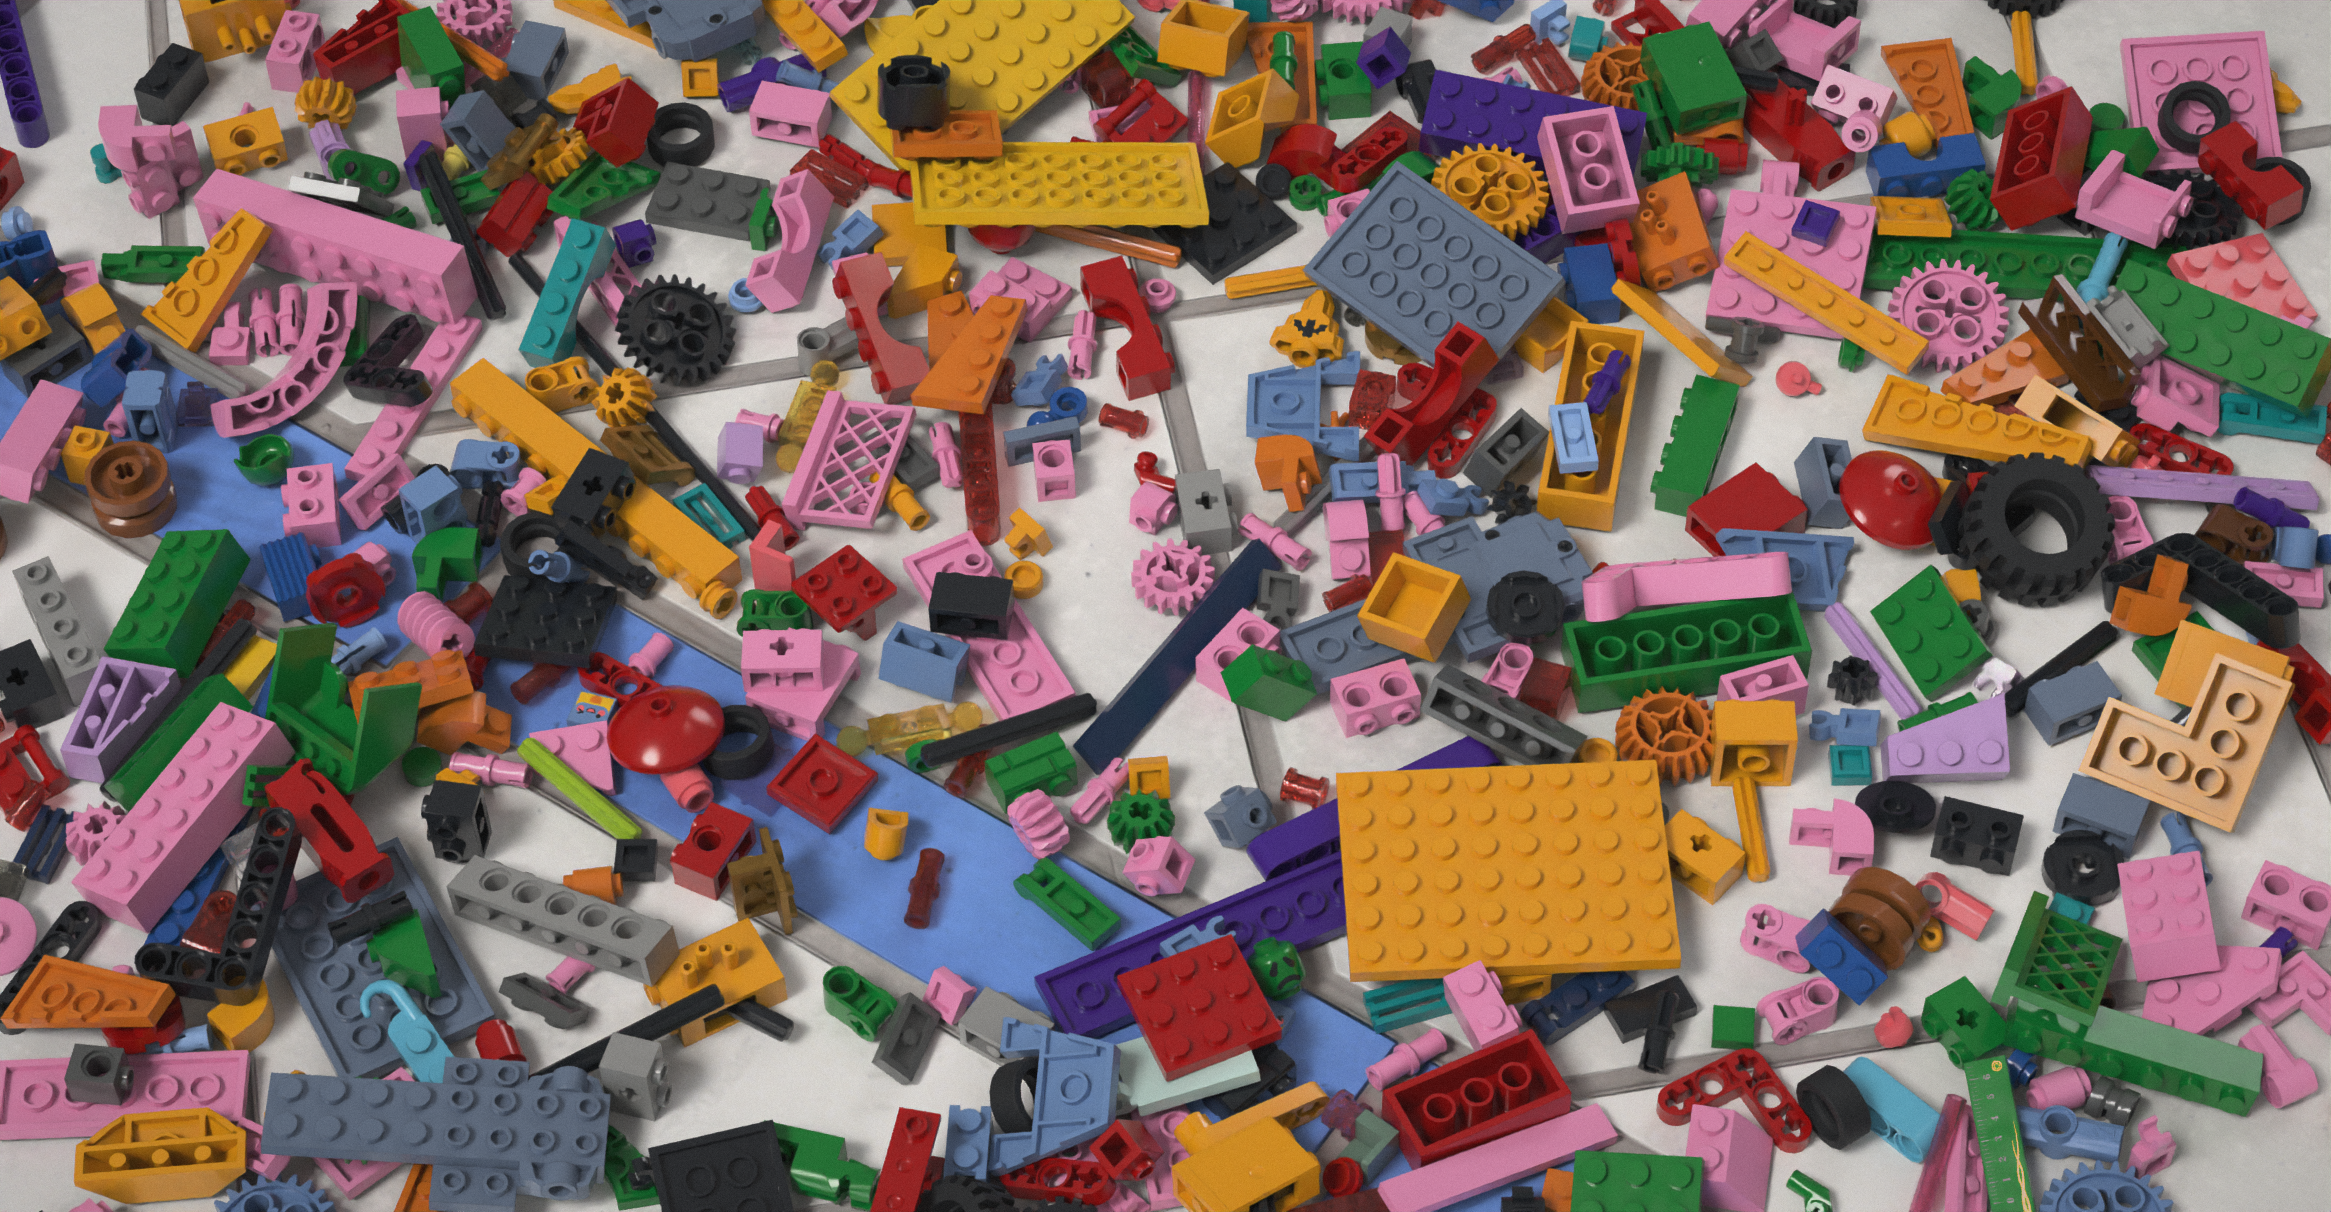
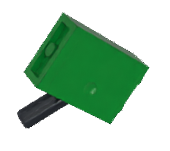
M1710 21L1697 25H1688L1684 28L1665 33H1656L1650 37L1643 38L1640 63L1648 79H1652L1656 95L1663 109L1665 108L1667 117L1677 135L1744 118L1747 93L1744 88L1775 92L1777 89L1779 75L1776 72L1732 66Z

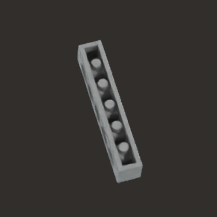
M474 855L446 886L454 914L459 917L653 987L680 954L673 925L668 924L664 920L650 918L636 913L630 908H622L603 901L597 896L580 893L569 889L563 884L552 883L538 878L532 873L522 872L505 866L495 860L491 861Z

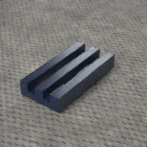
M42 805L9 867L13 876L46 884L50 883L68 849L65 830L67 823L74 822V811L71 814H66L65 809L57 807L56 811H53L49 805ZM64 824V827L57 841L55 842L46 862L44 863L41 871H37L44 855H47L48 851L50 850L52 846V840L55 834L57 833L60 825Z

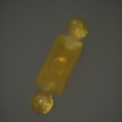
M820 360L816 362L810 371L812 382L800 381L778 434L781 447L776 453V464L783 472H795L827 390L837 391V387L834 386L839 381L840 372L837 365L832 361Z
M966 701L958 704L951 713L946 712L944 703L894 714H884L880 717L867 719L868 730L865 731L858 726L844 727L837 735L836 744L839 749L852 757L859 756L870 745H873L876 755L908 749L919 741L928 739L941 740L951 737V728H957L961 732L979 728L983 722V712L977 704Z

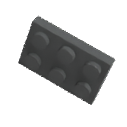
M667 162L646 209V223L750 242L749 222L757 200L761 199V191L766 187L769 188L770 193V180Z
M305 172L304 178L290 177L288 190L355 212L388 217L393 214L394 204L383 199L384 193L361 185V182L345 178H339L337 182L326 179L324 175L312 172Z

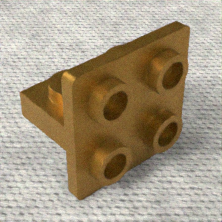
M760 828L759 833L763 854L745 856L738 861L727 863L738 921L746 918L750 919L778 911L785 935L792 934L791 919L798 917L793 898L795 892L789 871L785 872L782 864L784 863V856L779 839L771 841L768 828Z

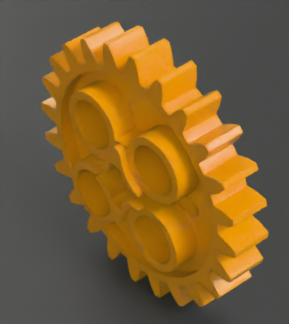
M1478 143L1477 151H1472L1466 145L1463 149V155L1453 150L1451 151L1450 160L1442 158L1440 168L1436 167L1434 170L1431 185L1498 232L1506 235L1510 240L1515 241L1517 231L1525 236L1528 235L1529 226L1537 228L1539 218H1544L1549 194L1547 193L1549 184L1543 181V171H1535V161L1523 162L1524 153L1514 157L1511 155V147L1506 148L1504 152H1499L1497 144H1493L1491 150H1485L1482 143Z

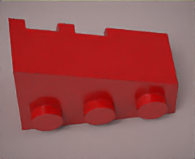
M379 0L369 11L362 9L356 15L358 21L347 31L341 28L313 53L320 78L327 80L330 77L334 82L343 81L344 87L353 89V96H355L358 92L385 80L388 76L395 73L402 66L397 16L410 13V11L397 0Z

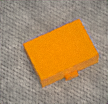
M1554 296L1509 350L1540 372L1545 373L1564 357L1570 321L1589 323V320Z

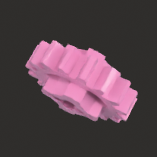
M443 0L444 3H437V19L467 39L476 41L480 47L483 46V40L489 39L493 43L496 42L495 34L497 33L506 35V26H511L513 23L511 1Z
M1170 538L1167 540V546L1161 547L1158 542H1153L1152 552L1145 549L1140 551V560L1133 561V572H1131L1132 587H1135V597L1137 599L1144 598V606L1147 609L1156 604L1158 605L1159 614H1163L1166 608H1172L1173 614L1178 615L1181 607H1185L1190 612L1194 607V602H1198L1211 588L1215 581V568L1211 566L1210 555L1202 556L1201 546L1198 545L1193 549H1189L1188 540H1183L1180 546L1174 545V541Z

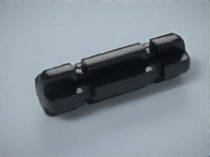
M488 480L483 484L481 493L483 496L480 498L476 519L478 524L475 528L479 529L482 546L491 547L495 543L497 534L495 531L498 529L502 505L500 504V499L504 489L503 484L498 480L494 482Z

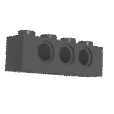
M1449 664L1434 677L1419 710L1524 765L1576 763L1588 737Z

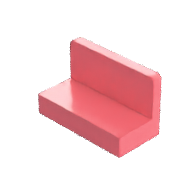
M768 519L749 546L754 587L764 591H790L791 582L796 580L794 559L785 554L782 525Z

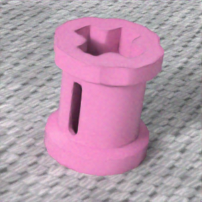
M523 468L518 475L519 480L511 489H506L501 494L500 500L503 506L516 516L531 512V509L527 507L524 494L547 481L541 473L532 468Z

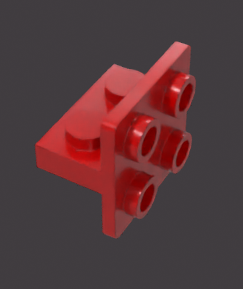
M846 545L791 582V590L836 632L841 633L844 630L854 631L864 641L877 634L875 609L897 595V587L851 545Z

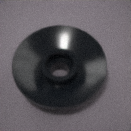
M1882 781L1873 783L1863 788L1855 799V805L1867 814L1873 828L1885 832L1907 833L1922 829L1931 823L1936 814V803L1933 797L1923 788L1908 782Z

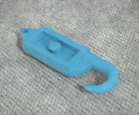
M388 979L378 980L369 984L362 992L360 998V1010L363 1016L370 1018L372 1015L369 1007L372 997L380 993L389 995L401 1011L389 1024L388 1036L391 1044L418 1082L443 1083L445 1058L454 1057V1055L426 1015L421 1012L407 990L398 982Z

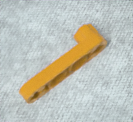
M1312 1081L1215 1124L1210 1121L1206 1114H1201L1199 1111L1186 1116L1183 1122L1176 1126L1174 1136L1187 1153L1192 1156L1269 1114L1282 1127L1286 1126L1290 1130L1295 1129L1319 1117L1330 1104V1098L1317 1082Z

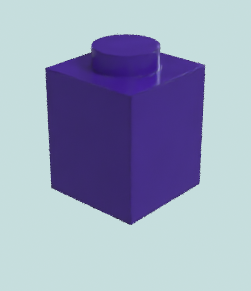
M1391 26L1362 44L1356 63L1374 86L1379 89L1406 72L1411 52Z

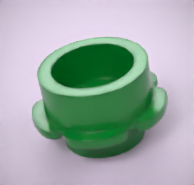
M1843 337L1839 350L1838 366L1849 368V372H1852L1855 366H1862L1865 349Z

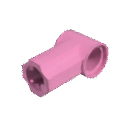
M1763 159L1760 192L1794 197L1797 193L1800 163Z
M2263 1023L2257 1025L2240 1038L2238 1047L2263 1054L2261 1087L2265 1097L2272 1106L2282 1108L2317 1091V1078L2311 1066L2302 1058L2295 1059L2270 1025L2264 1026Z

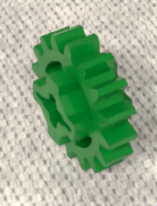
M1676 142L1671 143V146L1667 148L1659 146L1657 151L1647 150V154L1641 155L1640 176L1646 177L1647 182L1656 181L1657 183L1684 171L1692 186L1701 188L1703 183L1711 185L1713 180H1718L1719 157H1714L1713 152L1704 153V149L1700 147L1694 148L1686 146L1684 143Z

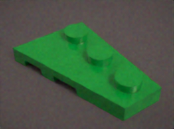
M1131 25L1108 44L1133 78L1146 79L1154 86L1164 84L1175 87L1182 77L1181 73L1169 67L1168 64L1157 62L1158 51Z
M594 151L578 169L548 196L547 209L557 212L563 217L567 216L569 219L582 220L657 186L661 172L632 161L616 168L597 151Z

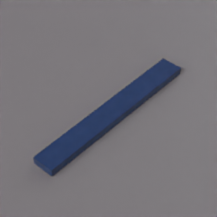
M1260 539L1251 540L1073 745L1096 775L1102 774L1111 761L1121 755L1196 668V656L1242 608L1246 609L1258 596L1259 575L1262 569L1279 571L1282 568Z

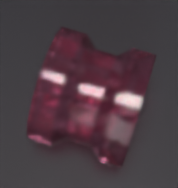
M1342 1089L1327 1104L1321 1117V1123L1329 1129L1337 1128L1340 1130L1341 1137L1351 1142L1355 1138V1120L1365 1109L1373 1113V1108L1366 1103L1359 1104L1354 1100V1095L1351 1092Z

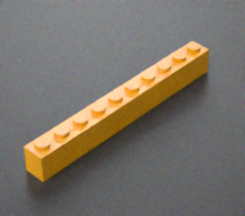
M485 358L479 360L450 382L453 396L451 403L455 411L461 417H468L474 421L485 436H493L499 442L507 441L515 444L520 451V459L526 462L529 468L541 473L547 480L553 477L567 482L589 448L605 453ZM633 475L636 481L634 493L629 500L624 501L617 513L613 527L608 530L612 536L621 537L629 544L637 556L641 558L645 556L654 563L657 570L664 577L673 578L692 599L698 598L700 600L704 590L716 580L723 581L727 588H733L742 581L739 556Z

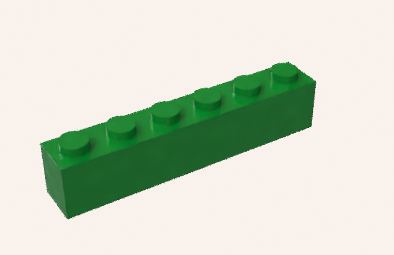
M2029 986V987H2032V988L2037 989V990H2039V991H2043V990H2042L2041 988H2039V987ZM2013 997L2008 1006L2003 1045L2022 1052L2039 1055L2059 1061L2065 1065L2076 1066L2106 1077H2113L2140 1085L2146 1089H2153L2246 1117L2260 1093L2263 1064L2262 1053L2100 1005L2091 1027L2016 997ZM2071 1001L2072 1004L2084 1008L2078 1001Z

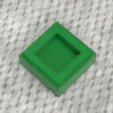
M1713 1005L1711 1048L1753 1049L1755 1008Z

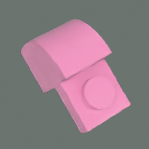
M137 105L100 107L98 128L106 156L113 166L127 172H138L139 162L176 160L177 147L171 125L143 126Z
M1363 499L1323 503L1325 538L1329 544L1331 579L1371 576L1368 547L1369 531Z
M1834 798L1832 811H1821L1816 808H1793L1789 844L1829 847V874L1851 876L1859 868L1872 866L1874 829L1871 820L1862 809L1848 801Z

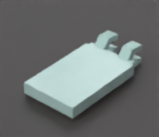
M1144 1037L1117 1044L1116 1046L1121 1050L1115 1116L1130 1113L1137 1108L1140 1117L1259 1082L1261 1081L1260 1073L1253 1053L1250 1050L1166 1082Z

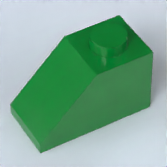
M413 909L414 915L380 928L381 933L374 935V938L366 939L372 963L380 961L384 977L432 998L442 996L418 909Z

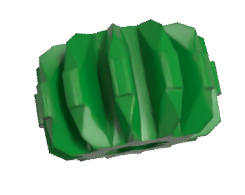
M1970 169L1957 176L1947 188L1948 194L1944 198L1945 202L1950 205L1948 213L1954 214L1957 218V224L1964 223L1967 230H1988L2002 219L1990 201L1994 178H1988L1984 170L1977 172L1974 169Z
M1139 787L1135 795L1132 796L1123 791L1120 797L1121 801H1112L1110 814L1107 818V829L1111 833V840L1114 842V846L1123 845L1126 855L1130 853L1136 839L1172 836V830L1175 826V815L1171 811L1168 798L1159 799L1156 790L1145 795Z

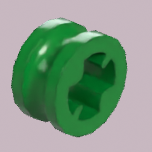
M1302 175L1293 179L1289 189L1291 205L1300 211H1310L1317 208L1315 197L1321 194L1322 185L1320 181L1310 175Z

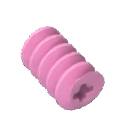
M426 591L416 592L402 603L398 611L397 622L399 628L406 637L428 656L432 657L434 654L444 650H452L454 652L462 650L464 659L470 654L475 642L473 630L433 594Z

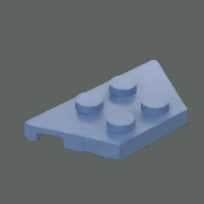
M1722 528L1715 534L1716 540L1726 556L1788 552L1792 590L1798 609L1809 611H1825L1829 605L1835 604L1839 592L1838 583L1843 579L1847 567L1844 565L1848 551L1854 545V537L1728 528Z

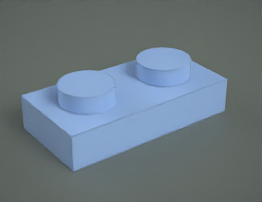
M1587 402L1549 405L1548 417L1560 474L1597 471L1599 460Z

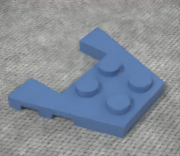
M1360 351L1346 353V359L1330 362L1329 357L1317 359L1314 366L1295 370L1294 365L1249 374L1246 436L1258 439L1260 437L1276 435H1296L1309 441L1316 453L1350 461H1359V427H1320L1321 385H1360Z
M1011 1017L1003 1018L1000 1053L1007 1059L1039 1056L1032 1131L994 1134L991 1136L988 1171L994 1176H1002L1102 1135L1115 1122L1121 1050L1112 1043L1073 1033L1064 1034L1038 1024L1033 1026L1021 1023L1018 1019Z

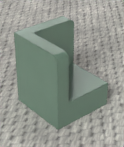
M1365 1109L1355 1120V1138L1336 1159L1348 1157L1356 1160L1363 1171L1362 1184L1368 1187L1398 1154L1399 1131Z

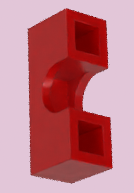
M2234 121L2200 139L2198 164L2203 173L2210 175L2221 186L2226 196L2232 197L2243 208L2248 218L2255 220L2264 230H2267L2301 212L2304 187L2282 165L2266 172L2251 170L2256 167L2258 141L2237 121Z
M2259 640L2256 644L2257 646L2291 657L2288 665L2295 667L2290 682L2296 684L2291 698L2301 706L2293 718L2319 745L2331 744V675L2299 643L2290 648L2277 649Z

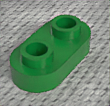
M340 149L334 152L328 161V173L337 182L339 178L361 182V185L371 187L372 190L386 195L393 192L400 181V172L396 164L382 157L351 149ZM352 162L354 170L351 174L347 175L345 173V166L347 163ZM382 171H386L388 175L387 180L380 183L378 176Z

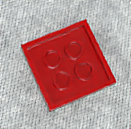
M1232 934L1117 976V985L1166 1082L1282 1039V1029Z

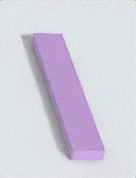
M2097 465L2086 466L2084 474L2088 479L2094 477L2101 485L2098 492L2106 495L2233 504L2237 492L2241 488L2247 487L2268 499L2277 498L2283 501L2284 506L2287 508L2317 510L2319 496L2309 481Z

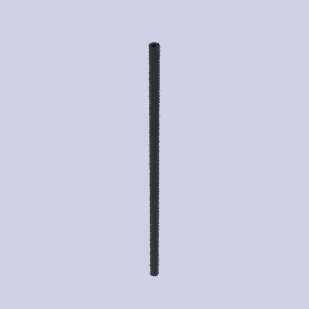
M519 253L513 254L509 258L508 263L540 298L545 282ZM577 320L576 341L602 371L612 377L614 368L620 369V367ZM653 406L655 411L647 412L645 415L646 421L682 462H688L696 470L695 477L701 484L705 483L753 542L761 528Z

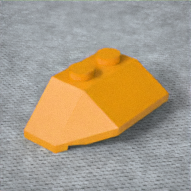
M208 1107L123 1114L100 1129L89 1140L85 1139L76 1145L74 1184L76 1187L125 1204L212 1197L246 1172L247 1133L239 1126L236 1127L229 1120Z

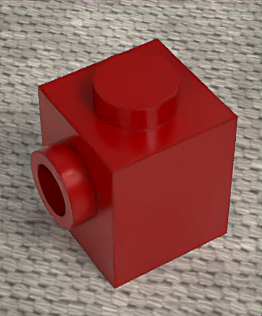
M1117 1119L1089 1147L1113 1180L1141 1181L1155 1170V1162L1165 1153L1140 1121Z

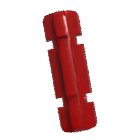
M826 134L819 141V151L828 158L834 157V162L853 174L858 173L857 176L868 183V171L876 163L869 158L865 159L866 156L844 142L840 143L841 140L835 136Z

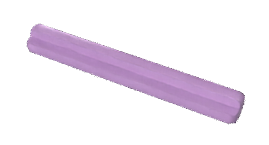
M1836 602L1833 605H1829L1825 609V619L1854 657L1870 661L1869 672L1878 674L1876 687L1901 719H1906L1921 713L1923 710L1920 704L1844 604Z

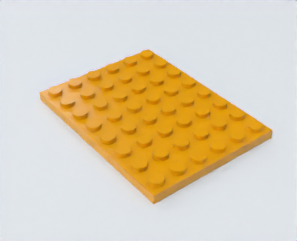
M1656 760L1336 773L1350 982L1438 979L1481 960L1487 972L1494 971L1497 976L1677 969L1681 967V952Z

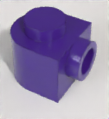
M638 219L612 228L616 249L628 268L654 261L652 246L656 245L657 242L651 224L645 225L642 219Z

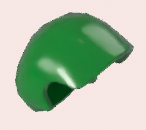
M266 434L255 438L246 446H240L239 460L234 459L239 472L251 484L269 486L278 484L287 476V469L292 468L294 449L291 443L284 437Z

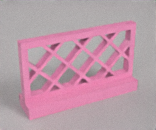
M827 390L781 504L786 519L792 528L805 530L808 522L872 529L917 415L915 407L844 400L842 392ZM851 414L867 415L869 418L852 428L848 424ZM891 418L902 419L899 425L888 431L881 425ZM876 427L881 435L863 444L858 436ZM853 440L857 448L839 456L837 453L838 447ZM888 443L891 447L890 452L875 460L870 452ZM865 456L869 464L851 472L847 465ZM841 468L846 476L828 485L825 481L827 475ZM877 472L880 476L879 480L863 488L859 481ZM853 484L858 492L840 501L836 493ZM828 497L835 504L824 511L814 510L817 503ZM863 501H866L869 505L865 515L850 514L847 511Z

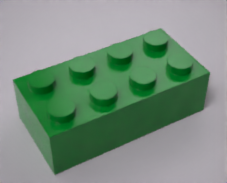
M223 529L166 532L103 649L110 658L176 669L179 678H189L251 560L230 531Z

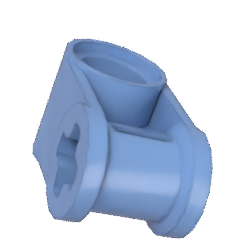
M464 439L457 444L450 475L456 478L461 488L482 489L486 481L494 482L498 480L503 484V489L506 490L511 489L519 480L518 475L524 467L519 463L520 451L518 447L511 442ZM502 474H505L507 481L503 479Z
M2276 526L2271 545L2272 561L2278 562L2281 566L2314 569L2319 530Z

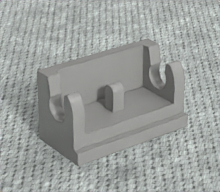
M2110 286L2107 288L2109 292L2107 298L2102 301L2092 298L2085 305L2128 358L2141 369L2170 345L2124 289L2120 292L2116 286Z

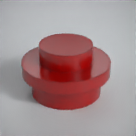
M1340 1157L1328 1163L1323 1172L1324 1187L1337 1199H1351L1359 1192L1363 1183L1362 1168L1352 1158Z

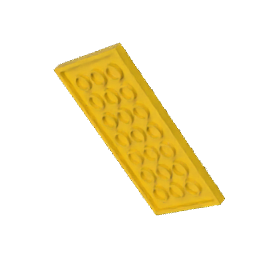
M939 0L830 91L829 97L898 169L910 171L909 160L902 159L901 157L893 158L890 129L886 126V120L877 111L878 67L882 63L885 68L891 65V58L904 55L931 57L932 64L941 67V62L945 63L950 68V111L997 110L1002 135L1134 23L1135 16L1119 0Z
M1003 142L1002 156L986 160L974 157H956L952 160H942L937 157H920L917 160H909L915 225H924L931 228L941 225H960L967 228L978 225H997L1003 228L1015 225H1034L1040 228L1050 227L1051 225H1070L1076 228H1083L1088 225H1107L1112 228H1120L1125 225H1143L1149 228H1157L1161 225H1180L1185 228H1193L1198 225H1208L1209 209L1196 143Z

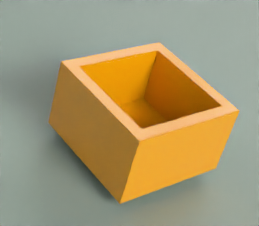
M1180 0L1161 22L1157 62L1166 63L1169 67L1177 70L1188 68L1201 71L1203 75L1208 77H1224L1245 51L1250 12L1198 0Z
M1393 552L1357 617L1369 640L1436 663L1469 605L1471 597L1461 575Z

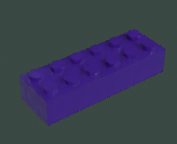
M1435 69L1420 132L1419 151L1450 158L1451 151L1453 150L1463 155V149L1466 145L1472 151H1477L1478 143H1482L1485 150H1491L1492 145L1497 144L1499 152H1504L1506 148L1511 147V155L1514 157L1524 153L1523 162L1535 161V171H1543V178H1547L1537 139L1543 117L1611 107V105ZM1614 106L1634 178L1647 113Z

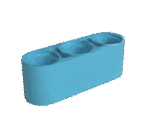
M1862 1056L1856 1058L1843 1071L1856 1085L1866 1102L1872 1122L1870 1130L1910 1161L1922 1162L1949 1136V1126L1938 1112L1868 1058Z

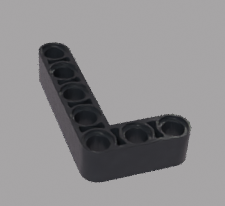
M2176 533L2105 567L2101 572L2104 608L2112 614L2119 586L2147 592L2157 554L2172 557L2189 564L2187 569L2188 580L2184 591L2266 645L2277 649H2285L2295 646L2301 639L2298 602L2193 534Z
M282 807L271 808L262 814L259 820L220 953L164 943H149L142 946L135 955L134 964L141 978L169 984L176 993L175 996L234 1006L249 1004L256 998L302 844V835L293 814L288 809ZM289 828L284 835L272 836L277 829ZM268 865H278L273 872L261 873ZM257 902H267L266 906L258 911L250 910ZM253 938L257 939L251 947L240 948L243 941ZM166 963L160 971L148 972L154 964ZM195 970H205L200 978L188 979ZM237 976L246 977L244 981L237 986L228 985L229 982Z

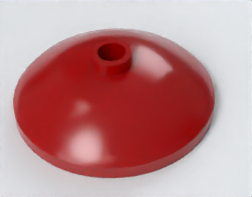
M1868 451L1852 459L1841 475L1839 491L1844 509L1854 524L1873 540L1895 549L1915 550L1926 547L1934 542L1927 524L1944 493L1930 472L1913 459L1890 451Z
M681 685L656 687L634 696L615 713L607 729V743L613 758L620 765L631 771L643 774L672 773L700 762L717 747L724 734L725 719L722 708L716 699L702 690Z

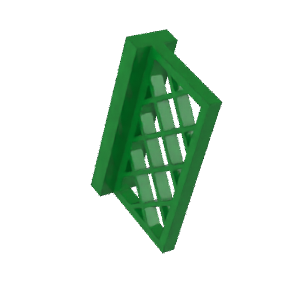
M2034 891L1991 1002L2007 1007L2010 997L2013 996L2091 1027L2123 939L2046 909L2049 896ZM2052 927L2064 931L2065 933H2057ZM2092 943L2100 945L2105 948L2097 949ZM2076 944L2081 950L2074 951L2069 945ZM2053 946L2058 952L2050 953L2046 947ZM2085 962H2093L2097 968H2089ZM2061 964H2069L2074 970H2066ZM2038 966H2046L2050 972H2042ZM2085 981L2090 987L2082 988L2078 982ZM2062 983L2066 989L2059 990L2054 984ZM2038 985L2043 991H2039L2029 986ZM2071 1001H2078L2084 1008L2072 1004Z

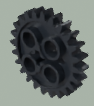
M2171 169L2170 175H2165L2160 170L2156 171L2155 177L2148 173L2143 175L2144 180L2174 192L2184 180L2192 182L2190 196L2194 200L2189 214L2185 218H2179L2170 238L2165 237L2158 247H2163L2169 243L2172 244V248L2175 251L2179 249L2180 245L2185 246L2187 250H2192L2197 245L2205 247L2208 246V243L2213 245L2221 243V240L2225 242L2230 241L2231 235H2236L2238 227H2240L2243 212L2241 211V206L2232 197L2226 196L2221 186L2218 187L2214 179L2210 181L2204 180L2205 174L2203 173L2193 177L2190 170H2186L2183 175H2178L2175 169Z
M673 274L668 283L662 275H658L655 284L646 278L641 287L634 285L630 295H625L616 316L619 320L615 331L621 333L617 342L619 345H628L624 353L625 357L636 356L637 359L633 366L635 369L643 365L647 366V377L653 375L654 372L660 373V383H664L667 376L673 378L675 386H679L683 377L686 378L690 386L694 385L697 376L705 382L708 380L710 373L717 375L721 366L726 365L735 345V341L732 339L736 329L730 327L734 317L733 315H723L727 304H716L714 302L718 294L717 292L710 293L709 295L703 293L705 290L704 283L700 284L697 288L692 287L691 277H688L684 284L679 283L676 274Z

